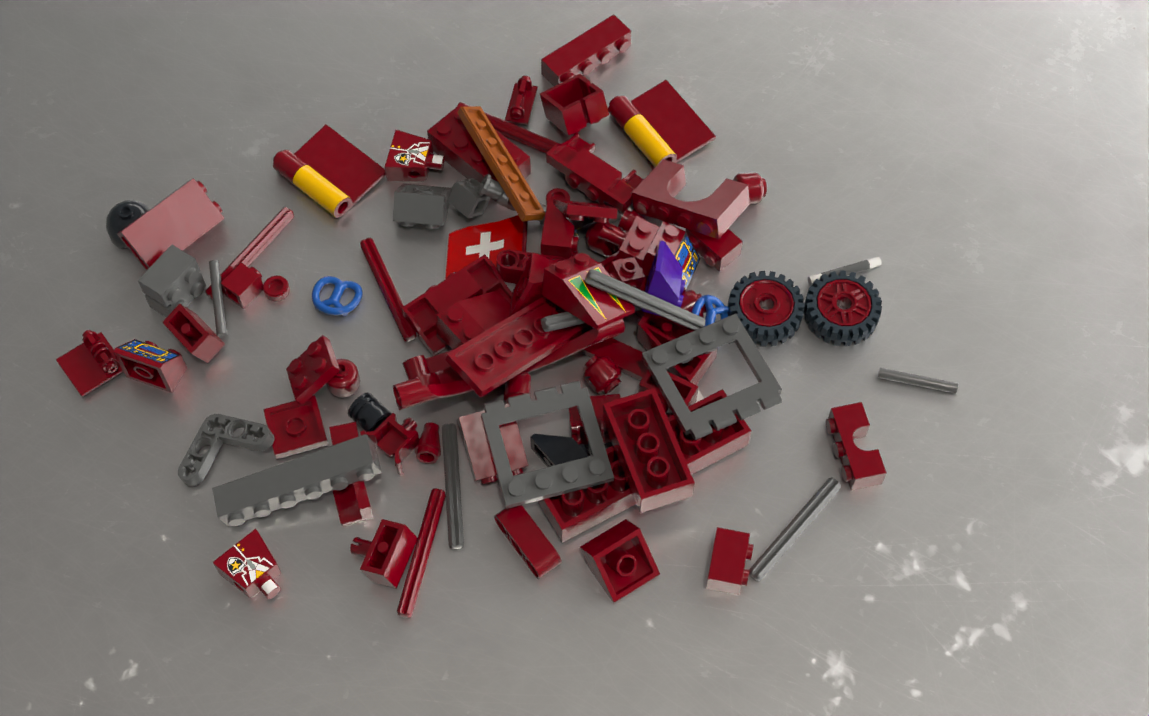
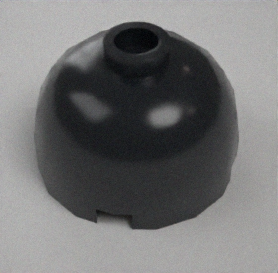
M126 200L116 204L106 218V230L112 243L119 249H123V247L128 248L117 233L150 210V208L144 203L135 200Z

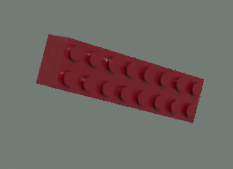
M722 389L690 405L688 409L690 412L727 397V394ZM734 414L737 420L736 423L718 431L711 424L713 433L694 440L691 434H684L674 415L668 417L691 475L749 445L751 429L744 419L739 420L737 415ZM614 446L606 449L614 481L537 501L562 543L636 504Z

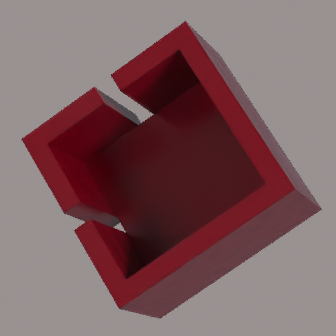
M581 74L540 93L546 118L568 136L576 134L581 129L587 127V123H598L609 115L603 90Z

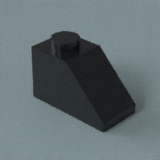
M533 434L530 436L531 449L547 467L590 456L588 449L582 443L578 444L572 437Z

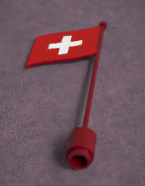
M519 215L501 221L468 226L449 233L446 278L451 273L460 271L484 254L496 267L497 255L501 251L517 250L526 252L528 221H522ZM529 373L519 375L505 382L504 400L506 404H509L508 398L526 393H529L531 396V375Z

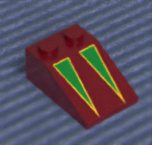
M579 253L544 268L542 296L596 330L635 313V307L632 303L585 282V277L590 269L610 276L601 263L592 259L587 254Z

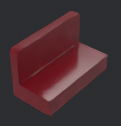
M364 481L349 484L342 490H332L342 526L374 518Z

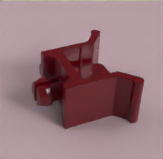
M392 413L375 431L360 432L361 436L367 434L375 444V447H378L390 457L394 456L395 466L399 475L404 473L402 462L415 449L419 441V435L416 431L417 423L408 417L400 425L397 422L395 413Z

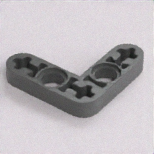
M222 414L210 415L203 422L178 468V476L188 486L199 485L205 479L223 443L255 451H265L272 446L274 435L266 425ZM244 428L240 436L232 437L236 429ZM210 445L209 450L205 454H198L203 446Z

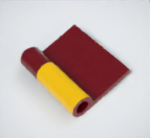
M664 80L631 101L626 96H616L609 103L608 112L654 167L663 159L678 163L716 139L715 134L667 80Z
M327 124L294 154L286 149L276 153L273 158V168L336 218L346 214L386 175L385 169Z

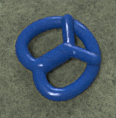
M326 276L318 280L314 285L312 302L315 309L323 313L347 316L360 303L363 291L356 282L341 281L336 277ZM326 284L335 285L330 298L320 301L319 294L322 287ZM347 288L353 289L355 291L354 298L349 304L343 306L339 301L344 290Z
M713 295L701 296L695 302L692 313L699 316L700 310L705 304V326L714 323L717 314H720L721 320L728 317L727 312L729 311V307L725 306L720 299Z

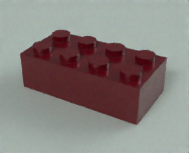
M463 103L427 130L428 139L432 141L433 152L437 155L445 156V161L465 178H473L481 183L485 175L489 174L491 179L498 182L457 113L460 107H466ZM495 129L518 169L526 179L531 174L530 156Z
M652 388L604 403L603 421L639 512L643 513L693 497L695 482L656 389Z

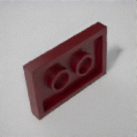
M558 199L553 201V204L563 215L571 220L584 221V218H588V220H593L594 222L609 223V219H617L618 209L604 204Z

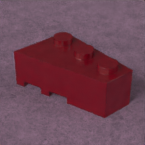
M646 312L638 323L637 340L648 351L694 330L662 316ZM717 349L708 354L703 353L693 357V360L687 363L674 365L669 368L668 372L697 385L716 359Z

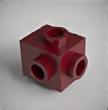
M635 257L616 259L611 262L608 269V274L612 278L640 290L645 275Z

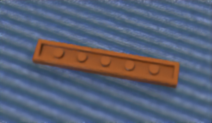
M481 106L460 107L457 112L520 219L522 221L543 220L546 214Z

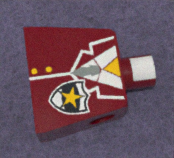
M395 130L385 163L387 181L424 182L427 180L430 169L443 170L445 156L433 154V146L430 139Z
M256 529L213 561L218 573L249 598L261 591L267 599H272L281 590V587L274 581L280 576L281 571Z

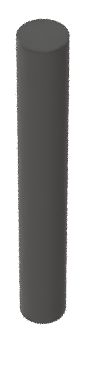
M219 260L209 261L216 335L225 336L227 335L220 265Z
M879 368L878 378L955 394L958 389V383L885 368Z

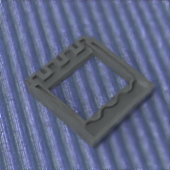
M736 314L642 353L643 362L685 435L691 434L694 440L713 433L711 424L718 431L736 423L737 420L734 414L737 415L739 420H743L761 412L759 403L764 410L782 403L780 397L782 388ZM735 342L759 383L690 412L667 371L674 365L687 363L693 360V357L703 353L708 354L715 351L719 346Z
M579 380L560 385L562 394H558L554 386L534 391L536 399L534 401L531 400L530 394L526 393L508 398L510 407L505 408L503 399L484 404L486 413H482L481 417L507 509L614 481V475L587 387L581 388ZM577 406L592 456L513 476L499 425Z

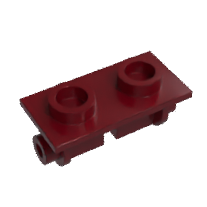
M522 76L518 83L514 84L505 121L528 125L538 86H532L529 76Z

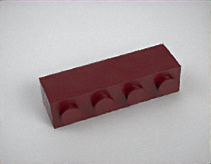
M613 14L542 58L541 74L553 86L578 74L583 76L589 75L595 68L608 63L611 58L628 50L631 46L632 31Z

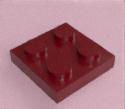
M324 335L312 342L307 350L298 358L292 360L286 368L295 400L303 405L340 371L331 342Z
M315 395L303 405L295 400L263 409L267 427L274 435L272 447L276 460L329 445Z

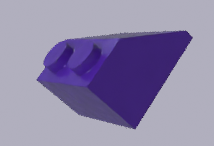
M660 240L646 281L645 292L681 308L683 301L682 293L686 281L682 279L683 268L664 241ZM642 308V310H641V311H643V312H647V313H651V314L657 315V314L652 313V312H650V311H648V310H646V309H643V308Z

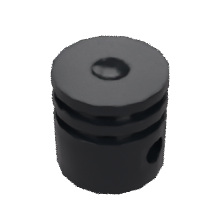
M369 392L355 399L348 409V416L354 422L356 421L357 425L365 432L375 431L392 414Z

